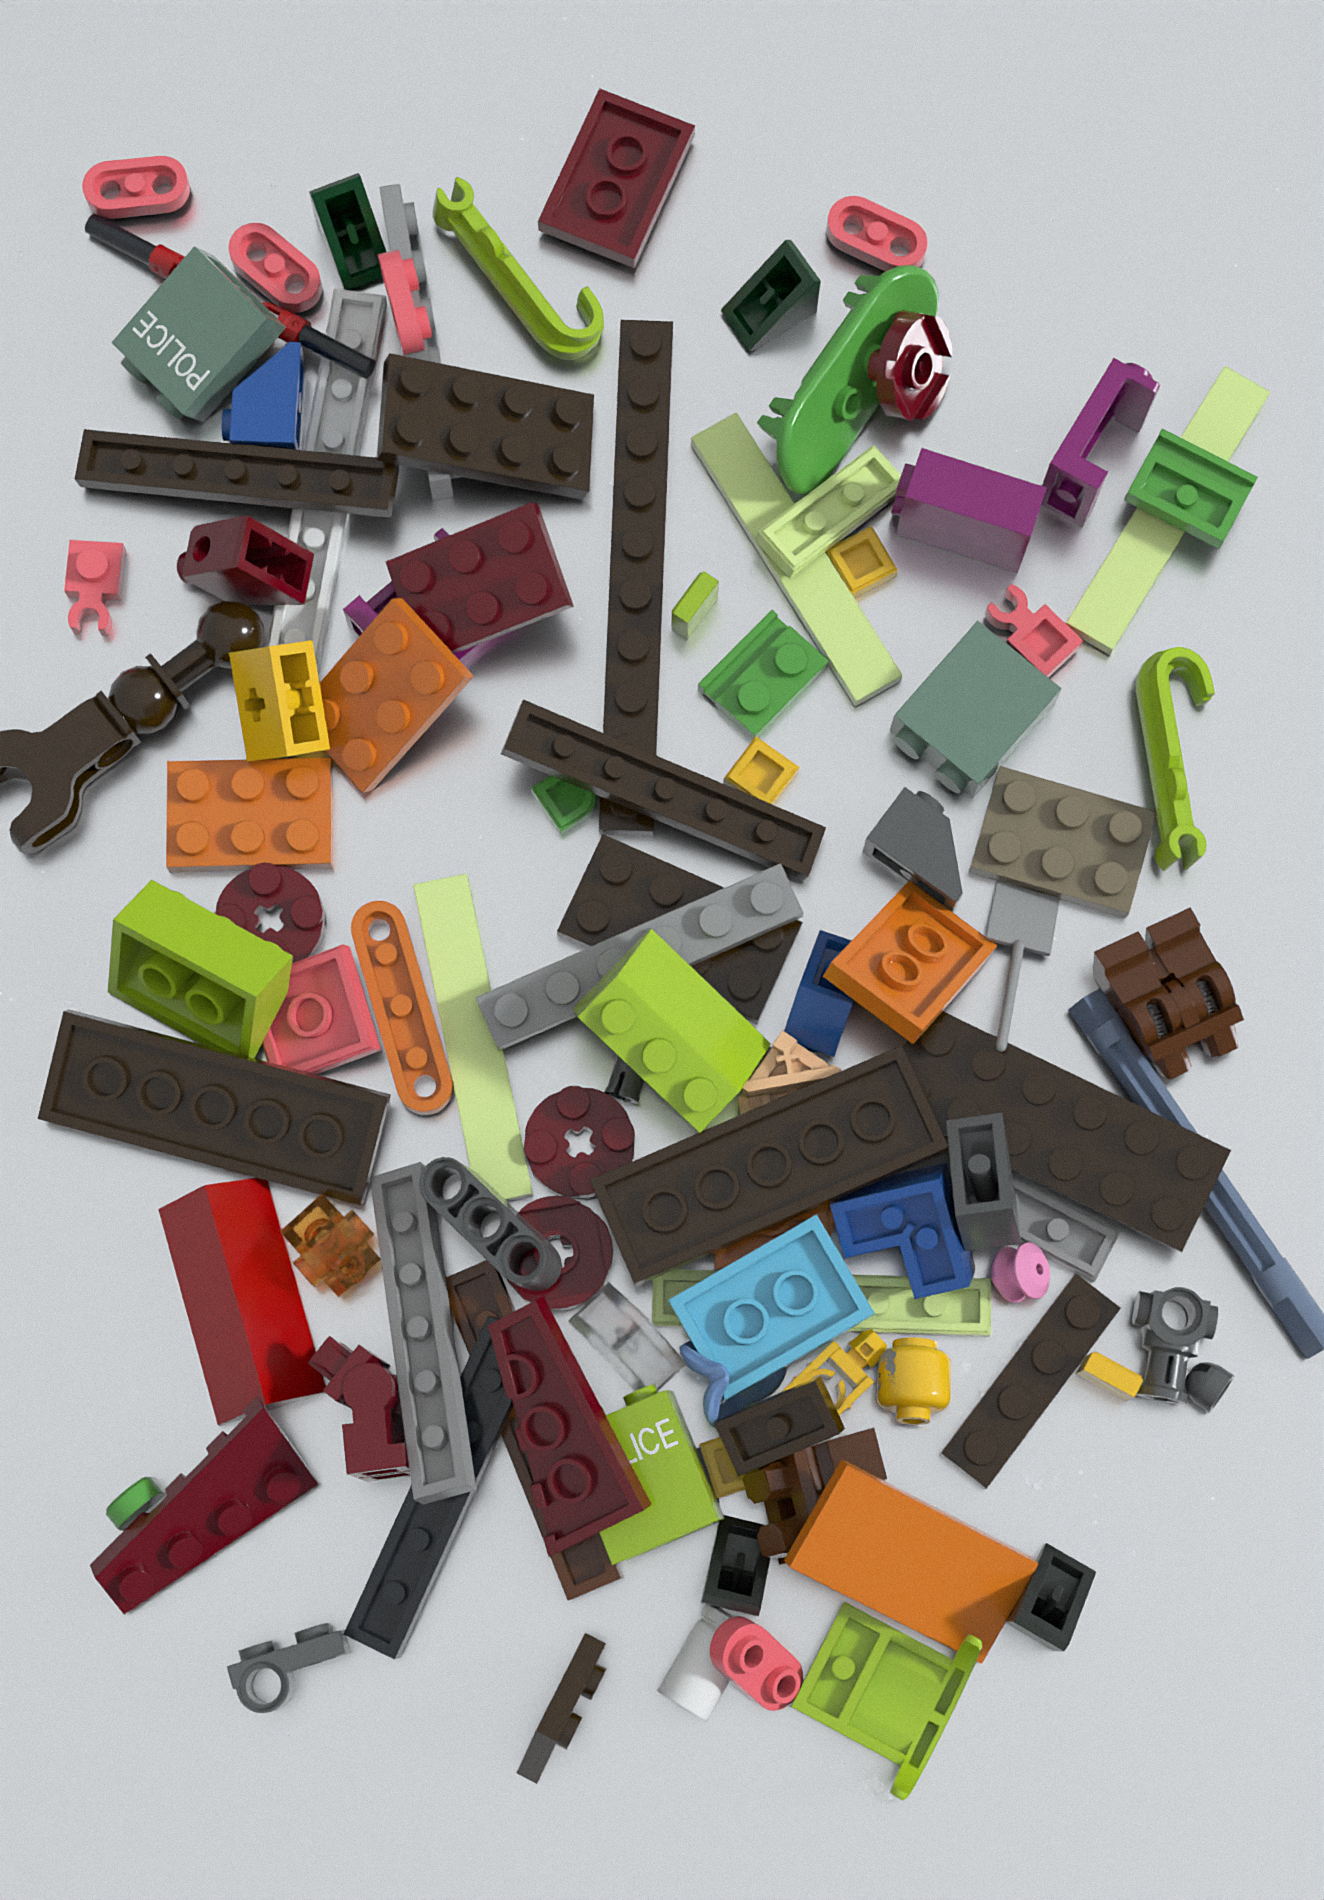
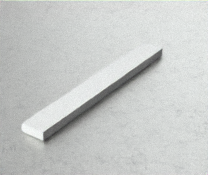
M334 288L326 335L377 362L387 308L386 296ZM321 356L304 445L305 451L360 455L375 369L368 379H364ZM293 508L287 538L314 553L305 605H274L267 647L313 640L319 677L348 513Z

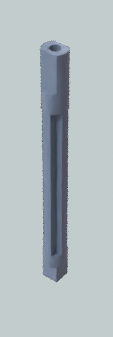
M1100 988L1086 995L1068 1009L1099 1055H1102L1135 1104L1197 1133L1132 1039L1129 1029ZM1222 1170L1205 1207L1253 1276L1252 1280L1306 1359H1309L1324 1350V1313L1287 1259L1283 1258Z

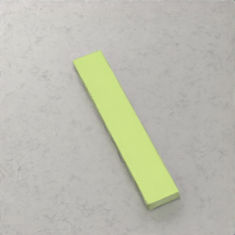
M1224 366L1180 438L1229 462L1266 402L1270 391ZM1137 507L1066 624L1081 639L1111 655L1185 534V531Z
M738 413L732 414L691 437V446L822 655L829 660V666L854 706H858L900 682L903 676L826 553H823L789 579L754 540L759 530L793 506L794 502Z
M467 873L413 884L470 1169L477 1172L506 1201L531 1197L533 1192L503 1049L500 1051L497 1049L475 998L491 991Z
M676 1269L653 1279L652 1327L684 1328L668 1300L719 1270ZM852 1274L875 1314L845 1333H861L872 1329L877 1334L989 1337L991 1335V1278H972L970 1287L914 1299L908 1276Z

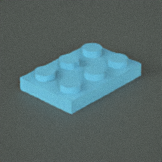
M817 1214L668 1300L697 1352L705 1358L721 1363L726 1367L730 1381L723 1394L725 1401L875 1314Z

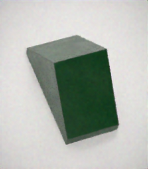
M357 173L309 191L316 225L343 289L350 290L382 278L378 254L386 253L387 251L360 174Z
M791 239L785 240L723 306L721 312L748 350L753 351L817 312L821 280Z

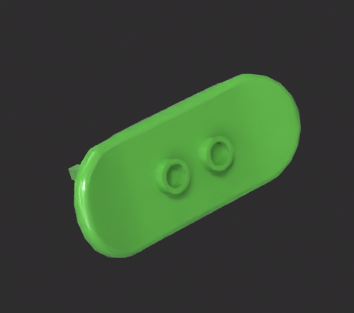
M903 265L881 274V276L860 275L854 284L858 290L866 292V294L848 291L843 298L845 306L851 310L803 377L801 386L795 393L794 400L774 397L769 404L771 411L781 415L782 418L778 416L771 418L762 414L757 421L759 427L777 441L779 472L785 485L793 493L806 496L831 477L845 453L879 406L876 382L869 379L867 365L872 352L881 349L883 340L892 326L896 314L899 311L905 310L931 316L937 315L939 291L935 279L926 270L913 265Z

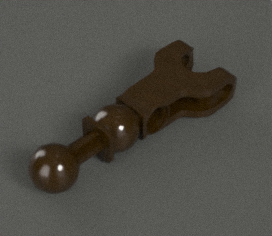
M221 601L209 606L199 619L196 630L197 640L162 666L150 653L145 658L151 666H135L121 672L112 683L108 698L102 691H99L96 696L79 704L41 732L31 733L21 729L0 731V785L14 779L30 781L32 786L30 803L11 822L9 829L11 840L19 852L36 853L70 831L76 825L80 816L82 794L85 787L127 755L134 746L141 743L136 734H151L165 728L174 717L178 702L184 710L190 705L182 694L184 689L215 666L231 668L229 653L262 648L264 625L258 613L241 602Z

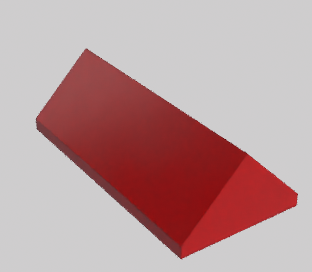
M251 1178L203 1185L159 1208L158 1211L217 1425L221 1426L244 1419L246 1415L243 1410L257 1396L267 1410L270 1411L325 1394L323 1392L326 1387L324 1376L308 1364L316 1353V1347L269 1182L260 1178Z

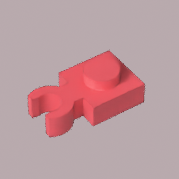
M69 540L64 591L68 598H79V601L72 605L68 613V623L74 634L81 633L82 620L88 615L99 616L98 630L102 636L110 634L112 618L105 603L106 600L121 601L126 559V548L123 543Z
M1011 584L1006 589L1005 597L1013 603L1015 610L1010 613H1004L996 605L990 603L986 608L985 616L994 627L1003 630L1009 629L1013 634L1006 640V644L1049 678L1081 647L1083 640L1046 604L1035 613H1032L1027 608L1028 600L1025 593L1019 587Z

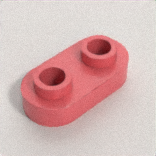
M152 156L100 162L87 171L83 179L82 189L88 206L95 214L103 218L115 219L176 211L187 201L190 193V184L186 171L179 161L168 156ZM167 184L172 186L168 193H156L157 188L161 185ZM110 190L120 191L119 196L115 199L109 200L104 198V195Z
M860 196L841 198L829 211L827 235L830 242L837 249L885 272L897 266L913 265L920 267L922 265L927 250V236L923 228L915 221ZM854 224L859 226L862 231L858 234H849L844 230V227ZM895 246H902L907 249L908 254L896 256L891 252V249Z
M248 223L233 233L228 248L233 267L274 304L284 310L298 313L310 309L318 302L322 293V282L318 268L273 228L263 223ZM255 251L266 253V256L260 261L249 259V256ZM294 283H301L305 286L301 292L296 294L287 291L288 287Z
M399 249L378 254L381 273L403 355L425 351L423 340L433 337L425 306L415 308L411 292L420 290L413 259L402 260Z
M736 1616L723 1622L715 1631L709 1650L712 1664L750 1700L767 1710L776 1711L785 1708L796 1698L803 1681L802 1666L762 1626L746 1617Z

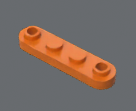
M372 901L361 906L354 914L351 922V934L396 1090L403 1105L411 1112L419 1115L435 1114L449 1103L453 1094V1081L408 927L402 912L395 905L386 901ZM378 924H385L390 928L389 936L381 941L371 938L370 932L372 928ZM431 1079L436 1083V1089L432 1095L422 1097L415 1092L416 1085L420 1080Z

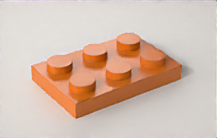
M402 598L391 599L319 683L330 749L325 750V752L362 792L374 790L474 677Z
M331 758L263 759L247 761V759L167 761L166 868L169 872L246 871L252 869L256 864L263 862L290 869H333V763Z
M909 880L830 963L823 977L887 1024L891 1029L914 1044L986 963L997 945L992 941L986 940L983 934Z

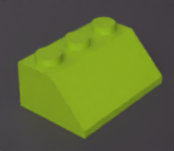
M151 879L113 919L107 992L203 1045L255 1058L288 993L293 955L283 951L278 945L265 941L235 925L230 919L219 916L194 903L182 893L172 891Z
M651 928L573 1008L577 1017L699 1133L741 1091L771 1045L755 1027Z

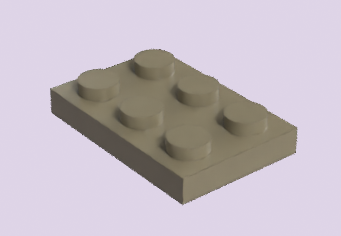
M999 766L968 872L1126 918L1131 909L1157 813L1147 808Z

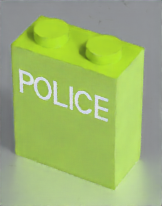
M655 1384L624 1396L623 1399L626 1407L606 1415L651 1502V1505L644 1511L599 1532L612 1565L630 1560L725 1519L674 1392L664 1390L658 1393Z

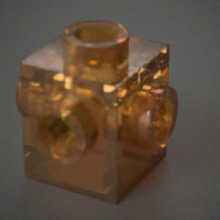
M323 1194L279 1231L300 1254L293 1264L314 1288L324 1281L338 1297L352 1285L361 1281L368 1270L381 1260L367 1243L374 1236L369 1227L353 1210L343 1216Z

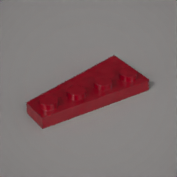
M544 1296L489 1324L488 1328L506 1397L513 1400L519 1427L515 1429L521 1452L526 1451L534 1483L530 1485L535 1508H541L547 1531V1535L543 1538L548 1557L648 1508L651 1502Z
M258 1396L243 1410L246 1417L229 1434L222 1431L206 1447L208 1455L187 1476L180 1473L165 1488L167 1496L151 1513L142 1512L90 1564L95 1579L123 1614H126L318 1485L310 1468Z

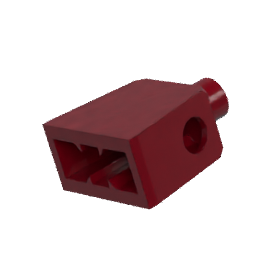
M248 515L194 526L190 532L187 551L183 552L177 560V573L184 583L194 584L224 601L241 602L245 605H305L314 553Z

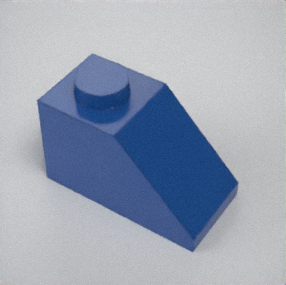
M289 342L233 389L232 408L223 409L221 429L223 441H230L232 444L300 450L306 361L301 342Z
M822 930L818 933L800 981L784 1032L795 1038L797 1043L808 1051L821 1052L834 1057L854 1000L824 978L823 975L830 963L852 940Z

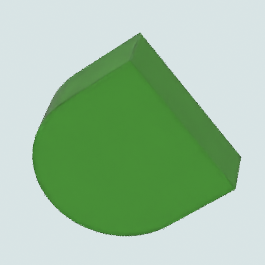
M551 775L531 787L532 794L561 836L585 822L592 815L596 806V794Z
M143 1477L128 1487L107 1507L106 1516L118 1530L124 1531L142 1512L148 1511L167 1493L156 1478Z

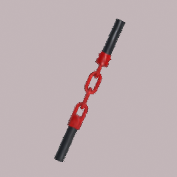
M92 214L85 224L86 233L149 265L150 271L165 279L185 257L162 244L156 246L96 214ZM262 302L269 311L278 315L277 319L286 326L285 330L278 336L279 339L287 343L301 342V346L364 379H368L372 375L376 366L374 359L311 327L310 321L289 310H284L269 302Z

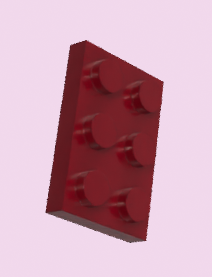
M599 88L538 219V230L635 268L693 141L695 125Z
M534 502L385 561L397 597L402 598L453 654L574 607L539 504Z

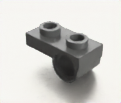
M324 1623L294 1633L297 1644L275 1651L271 1640L239 1650L241 1662L227 1666L232 1688L236 1689L241 1703L247 1709L256 1713H268L286 1706L295 1692L296 1682L293 1671L351 1653L347 1636L344 1635L345 1630L331 1633L328 1623ZM263 1668L276 1672L281 1681L280 1693L270 1703L258 1700L252 1691V1680L255 1674Z

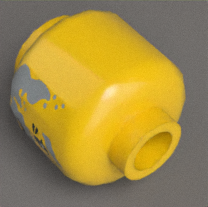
M916 1337L899 1338L893 1340L892 1348L883 1351L879 1357L877 1402L885 1410L896 1413V1422L907 1425L930 1423L931 1414L944 1411L949 1406L951 1400V1359L945 1352L937 1349L938 1343L934 1340Z

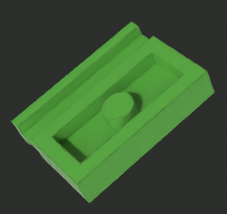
M1162 428L1131 484L1124 501L1220 549L1258 477Z
M771 610L698 683V691L702 695L705 694L725 716L753 740L755 736L759 738L828 668L829 660L795 629L782 622L774 610Z

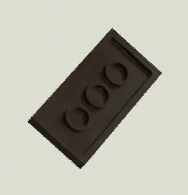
M389 353L383 365L377 461L583 500L589 492L594 394Z
M602 834L559 925L557 936L587 949L724 887ZM799 920L790 922L691 967L746 1020L758 1024L803 922Z

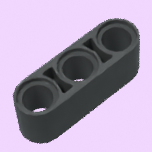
M449 1157L434 1159L425 1166L419 1181L420 1191L424 1199L503 1277L527 1290L536 1292L546 1290L555 1284L560 1276L562 1267L560 1255L555 1247L477 1172ZM460 1174L462 1183L459 1192L454 1197L445 1200L443 1197L445 1182L451 1176ZM498 1211L500 1215L499 1228L494 1234L484 1238L481 1233L482 1221L491 1212ZM537 1249L540 1256L539 1265L531 1274L523 1276L519 1267L521 1258L529 1250Z

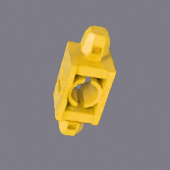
M872 1329L861 1332L847 1344L850 1348L847 1353L833 1341L817 1358L805 1365L806 1368L797 1377L794 1375L792 1382L783 1391L818 1376L830 1380L836 1373L824 1368L819 1369L827 1361L854 1389L845 1398L846 1389L843 1380L835 1386L837 1400L834 1405L840 1416L846 1409L849 1411L852 1404L874 1383L863 1369L866 1366L872 1369L879 1361L880 1355L886 1350L887 1345Z

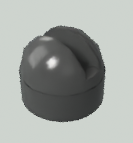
M1200 1362L1186 1376V1392L1195 1404L1210 1413L1228 1389L1235 1375L1220 1365L1211 1362Z

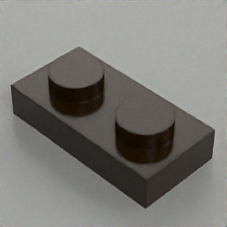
M821 1376L724 1416L714 1423L738 1476L839 1435L845 1429Z

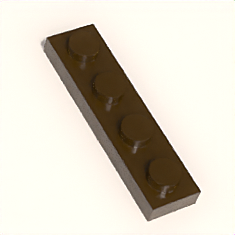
M1075 1273L939 1455L981 1488L987 1489L1121 1307Z

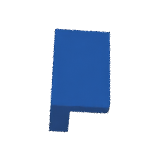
M947 1163L892 1175L830 1203L845 1258L900 1246L914 1299L970 1287L975 1273V1263L971 1251H965L955 1217L953 1187Z

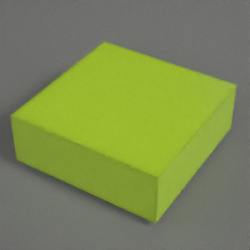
M705 571L699 572L672 609V630L686 640L689 639L718 599L719 581Z

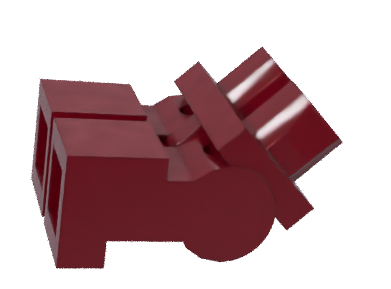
M329 1336L312 1356L308 1364L330 1380L323 1392L336 1402L352 1409L353 1423L342 1424L347 1475L366 1482L410 1476L397 1375L388 1370L390 1365L370 1350L358 1344L355 1350L352 1351L345 1344L339 1343Z

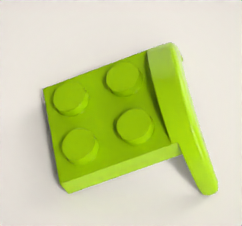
M844 1602L791 1707L900 1765L891 1785L890 1793L901 1800H905L918 1782L956 1707L981 1652L982 1640L970 1634L966 1635L953 1659Z

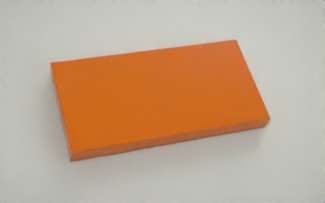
M843 1459L839 1462L784 1559L788 1567L955 1651L958 1650L966 1635L970 1634L982 1640V1649L977 1659V1662L981 1664L1039 1565L1033 1557Z

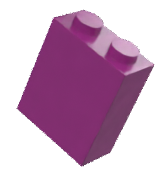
M921 448L915 466L905 463L897 486L896 498L891 514L900 516L896 535L1018 573L1047 487Z

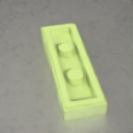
M873 445L759 530L754 540L790 579L896 498V490L901 474Z

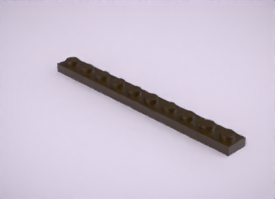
M621 319L603 733L656 755L673 321ZM600 796L599 835L653 837V818Z

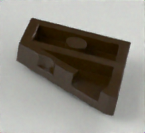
M587 1633L584 1634L534 1733L517 1770V1774L537 1784L555 1746L558 1745L567 1750L583 1718L574 1713L573 1710L580 1696L589 1700L592 1699L607 1669L597 1664L606 1643Z

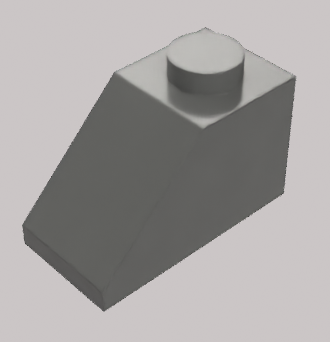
M904 787L867 836L862 852L907 883L910 880L953 912L958 906L963 891L950 818L943 814L944 807L931 795L923 791H918L914 794Z
M995 1113L946 1120L955 1217L964 1250L972 1251L1021 1244L1016 1193L1003 1114Z

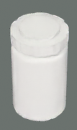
M708 1604L701 1613L705 1617L695 1624L657 1690L665 1697L705 1721L708 1720L729 1683V1680L711 1662L710 1643L718 1627L726 1620L734 1617L717 1606L713 1608Z

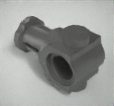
M1174 1287L1164 1292L1157 1290L1151 1293L1138 1291L1133 1309L1132 1323L1141 1326L1140 1330L1143 1334L1141 1346L1149 1351L1144 1384L1140 1386L1137 1396L1166 1403L1187 1404L1188 1394L1183 1390L1188 1358L1198 1356L1200 1339H1213L1218 1321V1306L1210 1305L1211 1301L1202 1300L1194 1291L1185 1287ZM1167 1301H1176L1186 1309L1188 1322L1183 1330H1175L1165 1323L1162 1309Z

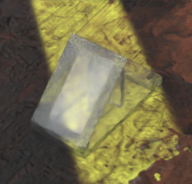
M609 1282L568 1320L572 1327L633 1391L655 1384L657 1391H659L686 1365V1362L650 1319Z

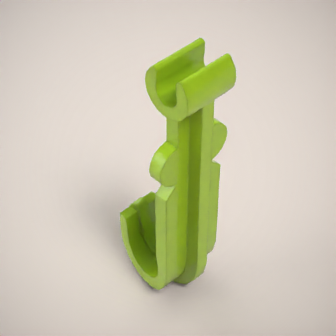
M456 177L451 200L447 198L441 188H437L432 210L435 224L443 230L454 232L535 341L552 356L562 360H577L586 356L598 344L604 328L603 309L590 288L587 286L581 289L576 304L587 327L573 329L566 326L501 241L498 234L491 228L473 204L474 191L471 185L466 180Z
M1174 647L1154 653L1141 665L1136 676V695L1161 842L1158 843L1155 849V860L1162 871H1166L1181 857V853L1183 867L1185 870H1188L1204 855L1207 848L1204 834L1194 826L1169 674L1174 673L1186 681L1195 706L1207 704L1212 699L1215 691L1208 665L1200 655L1184 647Z

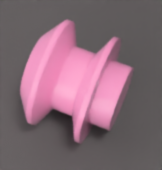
M1028 1242L1021 1244L1017 1249L1013 1247L1001 1248L995 1255L991 1268V1278L994 1287L1005 1300L1017 1303L1021 1302L1026 1296L1031 1299H1039L1046 1294L1050 1284V1268L1043 1251L1034 1243Z

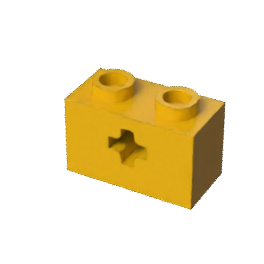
M313 640L229 653L247 761L288 757L330 749Z

